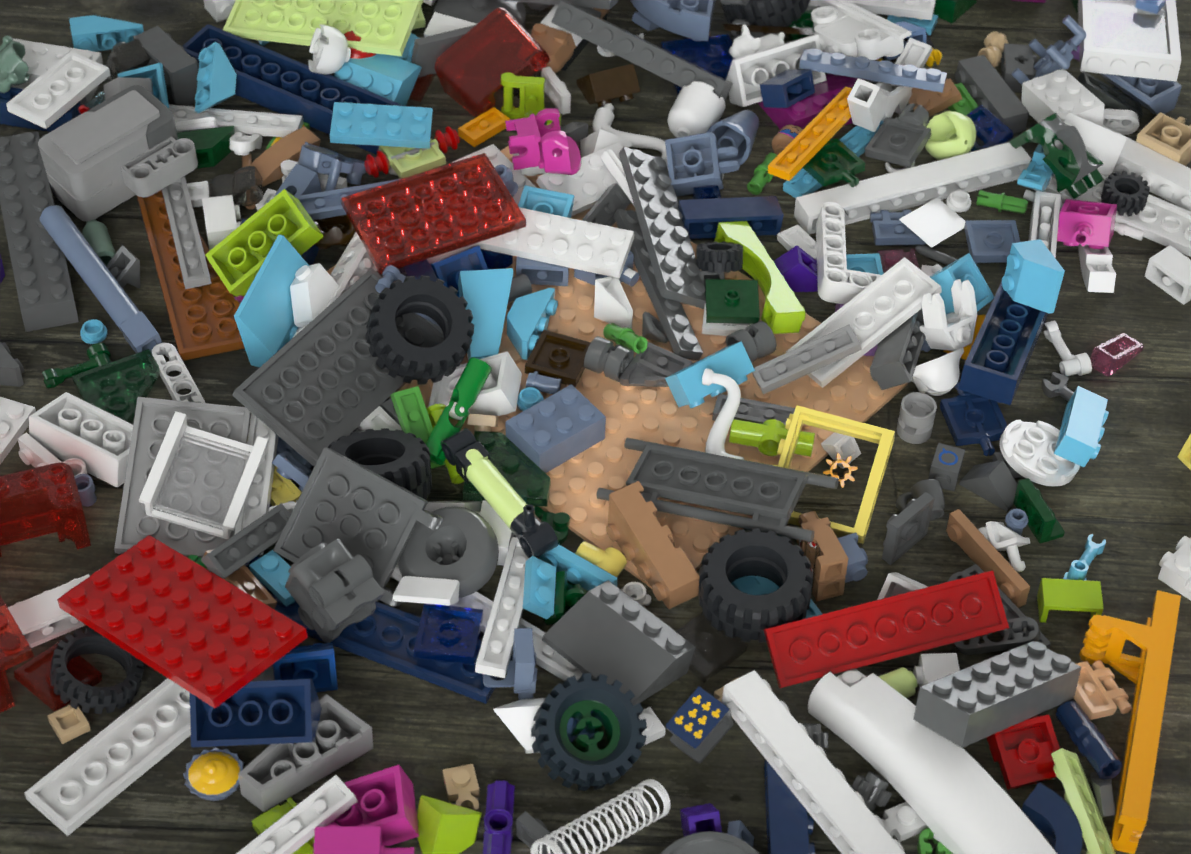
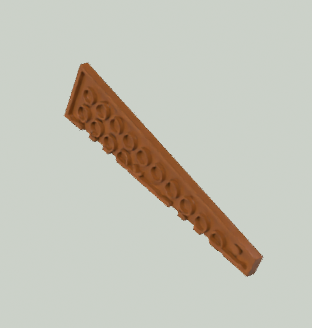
M162 190L149 197L137 196L175 343L182 361L244 349L245 347L234 318L240 304L238 300H235L233 294L228 291L206 256L211 284L185 289ZM200 235L204 254H207L210 250Z

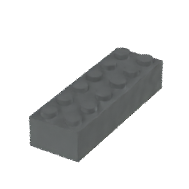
M1032 641L921 686L913 720L963 748L1074 699L1082 667L1071 662L1069 657L1047 649L1043 643Z

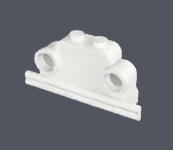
M824 0V3L829 6H822L811 12L814 33L819 35L822 52H839L851 57L863 56L869 60H877L883 56L893 57L904 52L903 39L911 35V31L847 0Z

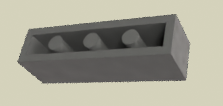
M984 55L959 60L957 71L955 72L957 84L962 83L983 112L982 114L989 122L990 127L996 131L999 137L1025 131L1029 111Z
M922 309L879 342L872 365L870 366V374L872 379L877 381L881 390L911 382L925 338V334L920 330V326L924 325Z

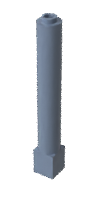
M58 205L45 208L40 216V223L116 323L126 341L140 360L152 354L154 346L162 343L159 333L144 313L139 311L64 209Z

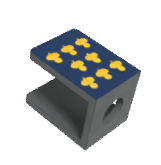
M698 687L666 724V729L673 734L670 742L700 764L734 724L730 709L701 687Z

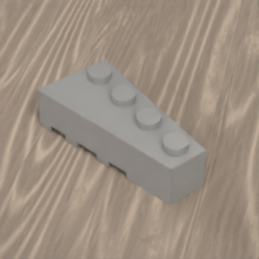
M326 694L319 700L322 711L315 741L310 743L271 744L238 774L241 795L263 812L271 809L374 749L372 727Z

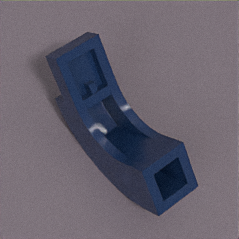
M1038 783L1023 803L1022 812L1057 854H1081L1082 831L1074 811L1057 793Z

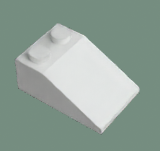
M508 351L480 359L490 365L492 371L476 402L469 408V414L501 416L516 412L522 373ZM467 363L456 367L450 376L444 375L441 381L433 383L429 406L439 403L446 405L450 401L453 390Z

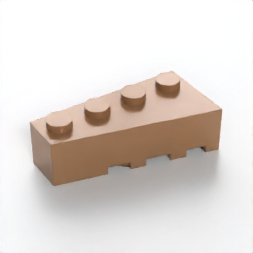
M637 481L609 494L608 526H606V531L609 538L613 542L616 541L621 547L626 560H631L635 565L640 578L643 581L646 580L652 587L655 597L659 601L662 600L667 608L671 609L699 595V575L681 546L675 549L672 532L667 524L664 526L660 525L655 514L657 512L655 505L652 501L646 503L641 495L644 488Z

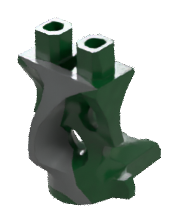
M1056 112L1009 141L1015 149L1030 142L1040 144L1045 155L1042 160L1051 168L1056 177L1057 191L1061 192L1067 189L1073 199L1088 191L1081 180L1082 178L1089 189L1104 180L1097 169L1103 165V162L1086 150L1083 139L1076 127L1065 124ZM1054 140L1060 141L1063 149H1058L1054 145Z

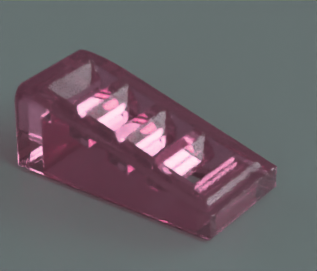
M1122 333L1093 349L1090 357L1091 365L1105 376H1110L1143 350L1144 345L1127 334Z

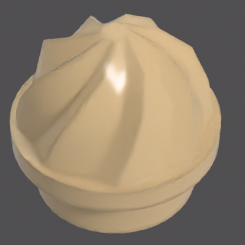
M997 31L991 32L984 41L986 47L994 46L1000 50L1001 54L1004 43L1008 44L1006 36Z
M994 46L982 48L978 53V56L984 55L993 67H997L1001 62L1002 54Z

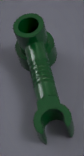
M96 343L90 346L87 350L89 361L64 369L57 368L43 371V381L46 388H54L63 383L65 379L96 369L100 375L111 373L114 366L110 360L111 353L105 343Z

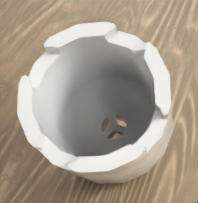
M693 81L691 85L682 87L667 120L669 129L676 138L706 133L714 123L719 121L725 110V102L723 97L719 99L713 93L714 88L703 82Z

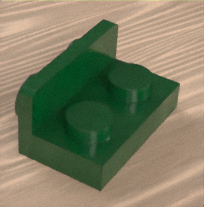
M1029 478L1020 480L1013 503L1017 509H1021L1026 513L1028 517L1027 525L1038 542L1044 543L1063 537L1065 531L1056 519L1053 510L1049 508L1043 499L1040 490L1034 487Z

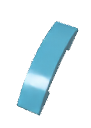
M1040 144L1036 147L1027 170L1022 171L1017 184L1044 192L1054 173L1042 160L1045 155Z

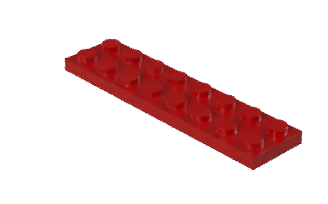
M992 570L764 629V634L778 686L783 688L824 677L829 672L836 674L1008 629L1009 625Z

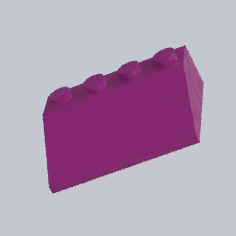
M829 73L826 74V81L814 84V94L788 108H764L763 101L758 102V104L780 130L786 125H794L804 129L845 86L853 88L858 78ZM850 118L843 126L853 123L852 118Z

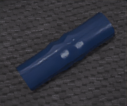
M1067 701L1060 705L1056 712V718L1071 737L1073 744L1078 747L1080 754L1087 759L1101 779H1112L1117 776L1121 771L1122 762L1108 745L1104 735L1099 732L1097 726L1090 721L1077 702Z

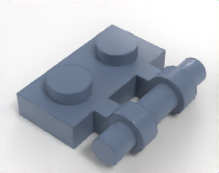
M910 209L902 210V212L880 210V212L870 213L875 245H924L926 243L899 220L911 213Z

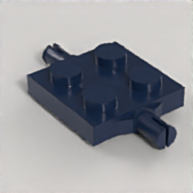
M959 381L955 385L959 395L954 398L941 399L940 409L956 446L980 444L983 454L988 456L989 453V456L995 453L991 441L1000 440L1007 427L1006 421L996 401L959 390Z

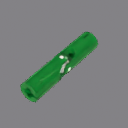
M477 358L469 359L453 390L450 401L446 404L426 442V446L430 451V462L438 465L444 464L446 457L440 443L442 440L461 431L469 414V408L476 402L492 371V368L486 362ZM449 418L458 420L457 424L453 426Z

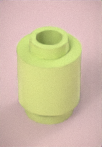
M904 667L878 676L905 698L915 694V688H917L916 677L913 672L908 671Z

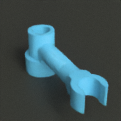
M1093 534L1089 535L1084 553L1079 560L1072 561L1069 572L1065 573L1063 579L1087 581L1086 574L1089 565L1096 555L1102 554L1106 540L1104 539L1101 544H1096L1092 541Z

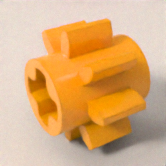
M838 452L836 460L826 459L830 469L824 470L823 474H831L832 477L839 478L840 485L844 488L845 480L855 481L851 471H856L858 467L849 465L852 458L850 455L844 460L841 459ZM838 463H842L845 468L848 467V471L844 472L843 477H838L837 473L832 472V469L837 468Z

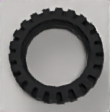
M86 628L84 634L79 629L74 631L73 636L68 634L64 637L63 641L57 644L51 661L50 683L51 686H54L53 691L55 694H61L60 700L64 703L71 700L70 707L74 709L81 705L83 706L82 712L89 713L90 708H94L95 714H102L103 708H105L107 713L114 712L115 707L119 710L124 708L126 702L129 704L134 699V696L137 695L143 676L144 662L98 632L94 633L93 629ZM96 653L109 656L119 662L126 670L127 676L123 682L114 686L98 688L85 685L76 680L67 670V663L82 654Z

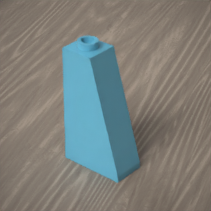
M513 268L460 271L458 281L459 296L464 297L468 304L465 309L471 310L473 315L471 323L474 325L472 342L467 351L468 361L470 358L482 359L499 353L513 278Z

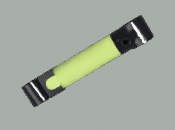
M465 428L441 441L440 445L448 462L453 466L456 465L457 473L467 484L470 482L518 538L520 546L528 558L532 556L537 558L558 546V539L553 528L546 521L541 522L535 515L534 506L526 504L491 463L490 454L479 441H476L469 429Z

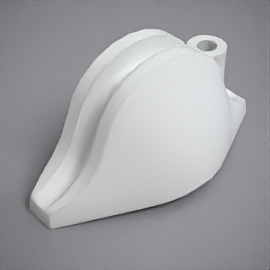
M958 349L916 366L911 381L915 383L918 391L934 396L948 393L959 380V361L964 353V349Z

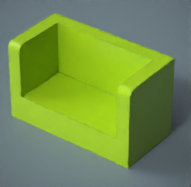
M1041 579L1037 594L1039 622L1046 623L1049 610L1091 612V618L1096 614H1101L1102 616L1103 600L1100 581Z

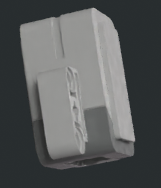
M133 85L44 135L38 141L52 194L82 221L94 220L135 195L149 197L190 173L198 166L194 142L187 138L178 139L173 112L140 85Z

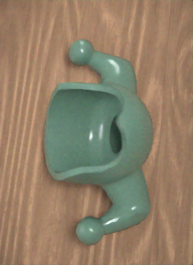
M8 35L3 37V43L0 46L1 93L8 92L12 85L26 83L30 77V74L27 73L28 65L22 60L26 54L24 45L13 41L12 37Z

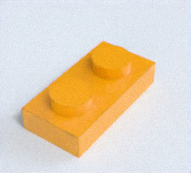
M493 107L459 127L458 135L475 148L506 129L505 121L510 120V118Z

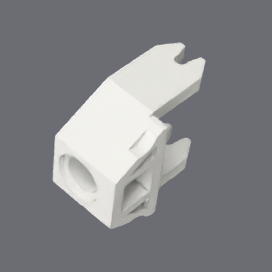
M961 279L954 281L951 288L954 312L949 314L945 313L944 301L939 293L931 295V292L924 294L921 301L924 325L920 326V330L925 334L926 341L931 349L956 351L972 343L977 319L974 288L969 280L961 282Z

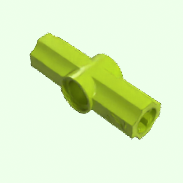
M733 419L729 442L758 447V450L764 455L777 456L780 440L786 439L789 430L785 429L784 423L775 419L766 420L763 424ZM801 431L794 454L811 457L815 433Z

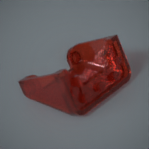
M499 7L441 54L436 60L434 68L444 92L473 116L478 117L495 107L493 94L503 86L501 84V75L503 73L510 72L516 75L526 66L532 71H539L551 60L545 49L505 8Z

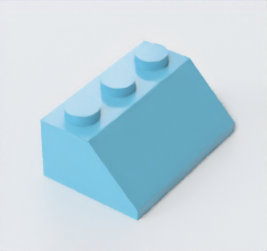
M376 54L363 59L350 58L348 62H344L340 70L335 72L334 77L406 106L422 67L392 55Z

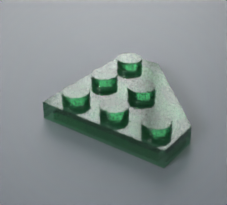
M148 349L72 376L83 401L131 424L135 417L137 398L147 397L159 377L160 371L156 360Z
M475 431L474 437L490 454L491 463L524 502L533 506L547 507L551 478L503 433ZM464 482L463 500L486 501L471 482L468 484Z

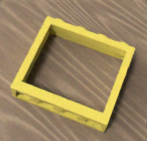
M796 405L794 414L790 413L786 421L785 429L789 430L786 439H781L777 451V455H780L778 465L773 464V466L790 468L803 424L879 444L854 528L830 521V527L837 537L857 533L859 536L858 543L864 544L893 447L895 431ZM793 511L788 523L800 526L799 515L802 513Z

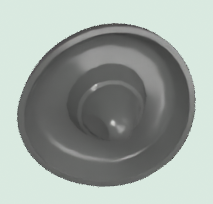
M453 506L434 510L432 513L444 518L439 529L435 528V530H432L420 522L417 523L398 561L402 577L414 576L458 580L459 598L469 596L483 587L490 580L496 569L499 547L495 532L480 514L471 509Z

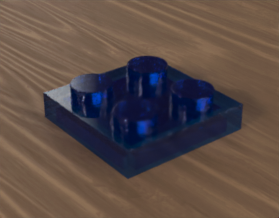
M424 603L414 646V657L474 665L483 621V610Z

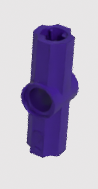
M495 781L489 784L487 788L483 854H511L515 786L507 781ZM500 827V828H503V829H502V830H495L494 828Z

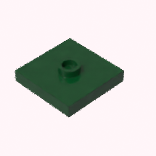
M705 279L706 323L754 324L760 320L758 280Z

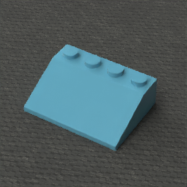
M278 235L234 315L250 365L261 367L286 345L299 328L294 324L290 285L296 277L295 273L304 265H309L283 235Z

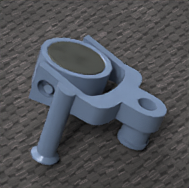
M305 142L301 147L297 164L317 173L329 175L325 191L336 190L340 172L347 173V182L361 185L362 175L366 173L364 161L345 157L332 150L315 146L308 142Z

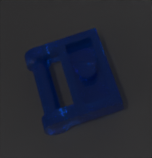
M979 105L966 115L973 121L976 135L986 143L981 147L975 142L971 149L972 152L1005 144L1013 138V131L983 105Z

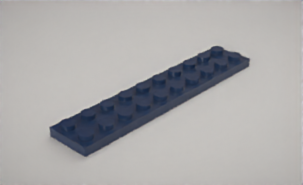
M255 557L245 566L250 570V564L258 560L259 557ZM265 587L277 601L274 610L306 628L309 637L324 642L315 630H310L303 623L298 613L300 606L296 601L286 607ZM375 602L376 609L372 615L361 622L347 626L338 638L330 642L335 647L485 704L496 688L486 687L483 684V674L475 672L476 661L482 644L481 640L379 602ZM490 675V677L494 680L499 681L501 679V677Z

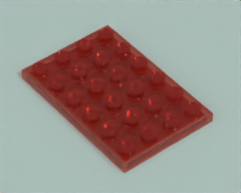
M486 153L341 198L342 207L379 274H382L389 265L398 269L526 227V218Z

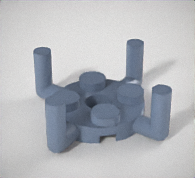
M1067 15L1062 22L1075 34L1071 40L1064 43L1059 40L1054 45L1048 46L1047 49L1036 39L1029 43L1028 46L1041 58L1034 65L1036 70L1034 78L1070 67V61L1074 57L1071 54L1072 50L1077 52V46L1087 36L1085 30L1070 15ZM1016 68L1011 74L1021 85L1030 80L1019 68Z

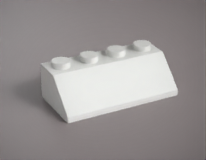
M819 35L808 36L732 60L726 79L733 83L729 91L730 103L745 107L763 101L760 84L788 69H801L799 68L800 59L804 49L815 48L821 50ZM812 71L814 84L826 81L824 72Z
M67 392L29 416V435L55 457L63 461L71 458L81 459L86 465L87 473L117 488L125 482L133 430L132 424Z

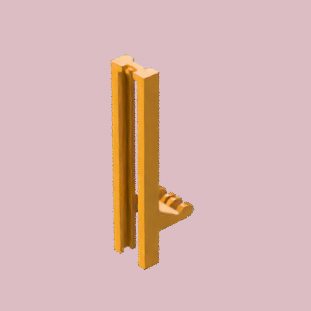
M1157 590L1154 598L1151 618L1148 617L1146 625L1105 615L1101 616V614L1093 615L1088 624L1090 628L1085 634L1086 638L1083 640L1084 647L1080 650L1079 654L1083 662L1087 661L1092 665L1100 660L1136 684L1115 806L1116 815H1114L1110 837L1114 850L1129 854L1135 853L1147 821L1181 600L1180 595ZM1126 640L1133 642L1141 648L1140 658L1122 653Z

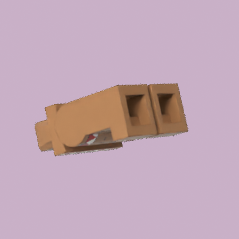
M816 511L799 515L800 528L814 531L812 542L796 541L811 564L814 579L812 594L815 600L820 601L843 595L848 557L834 531L831 529L828 517L819 519Z

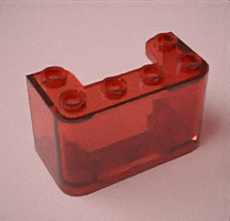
M60 462L0 476V546L55 532L58 534L59 542L65 541L66 538L73 541L77 549L91 546L83 507L71 466Z

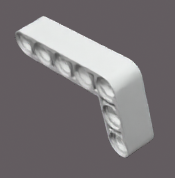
M824 202L816 224L818 295L824 301L845 305L882 275L847 269L844 208L837 202Z

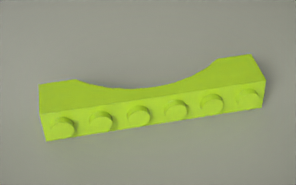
M747 221L719 222L714 242H732L743 246L742 269L755 280H758V284L764 293L765 305L761 320L771 328L773 334L799 333L802 322L805 320V309L785 281L784 276L779 272L774 261L766 252L756 233Z

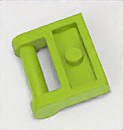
M510 72L501 75V84L503 85L504 106L501 108L503 114L510 119L528 118L531 114L536 115L544 109L545 78L515 76ZM513 88H520V108L513 106Z

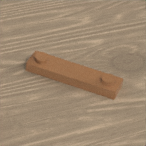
M960 509L951 512L946 529L949 538L956 542L984 572L993 570L997 586L1018 608L1025 605L1030 590L1028 583Z

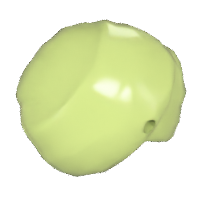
M946 111L935 115L926 127L931 129V137L926 143L925 148L937 160L969 153L975 144V125L968 116L961 113Z

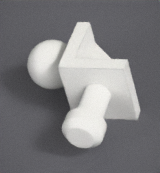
M986 522V527L978 529L997 551H1007L1010 565L1017 573L1024 571L1026 566L1025 562L1021 561L1018 547L1030 544L1029 538H1025L1004 526L1003 522Z

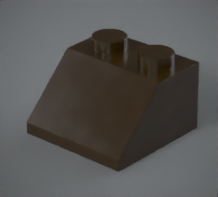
M634 64L588 74L576 80L577 86L589 105L597 103L598 108L605 106L607 103L612 104L611 100L619 98L620 102L634 99L633 94L640 92Z

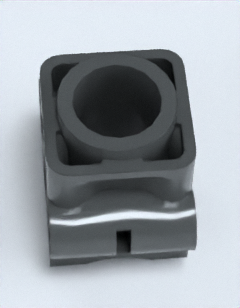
M336 539L330 544L327 542L321 543L302 555L290 567L288 571L290 575L285 584V588L300 606L298 613L301 620L310 630H315L325 644L338 638L347 626L361 622L372 615L376 609L375 602L381 599L385 593L372 577V569L364 557L358 554L353 557L340 539Z

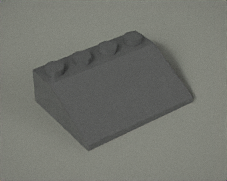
M609 580L588 591L542 637V641L581 672L591 673L592 679L595 680L599 674L608 676L606 683L610 685L615 680L623 683L619 690L623 694L629 689L634 693L635 697L631 700L633 706L687 674L696 648Z

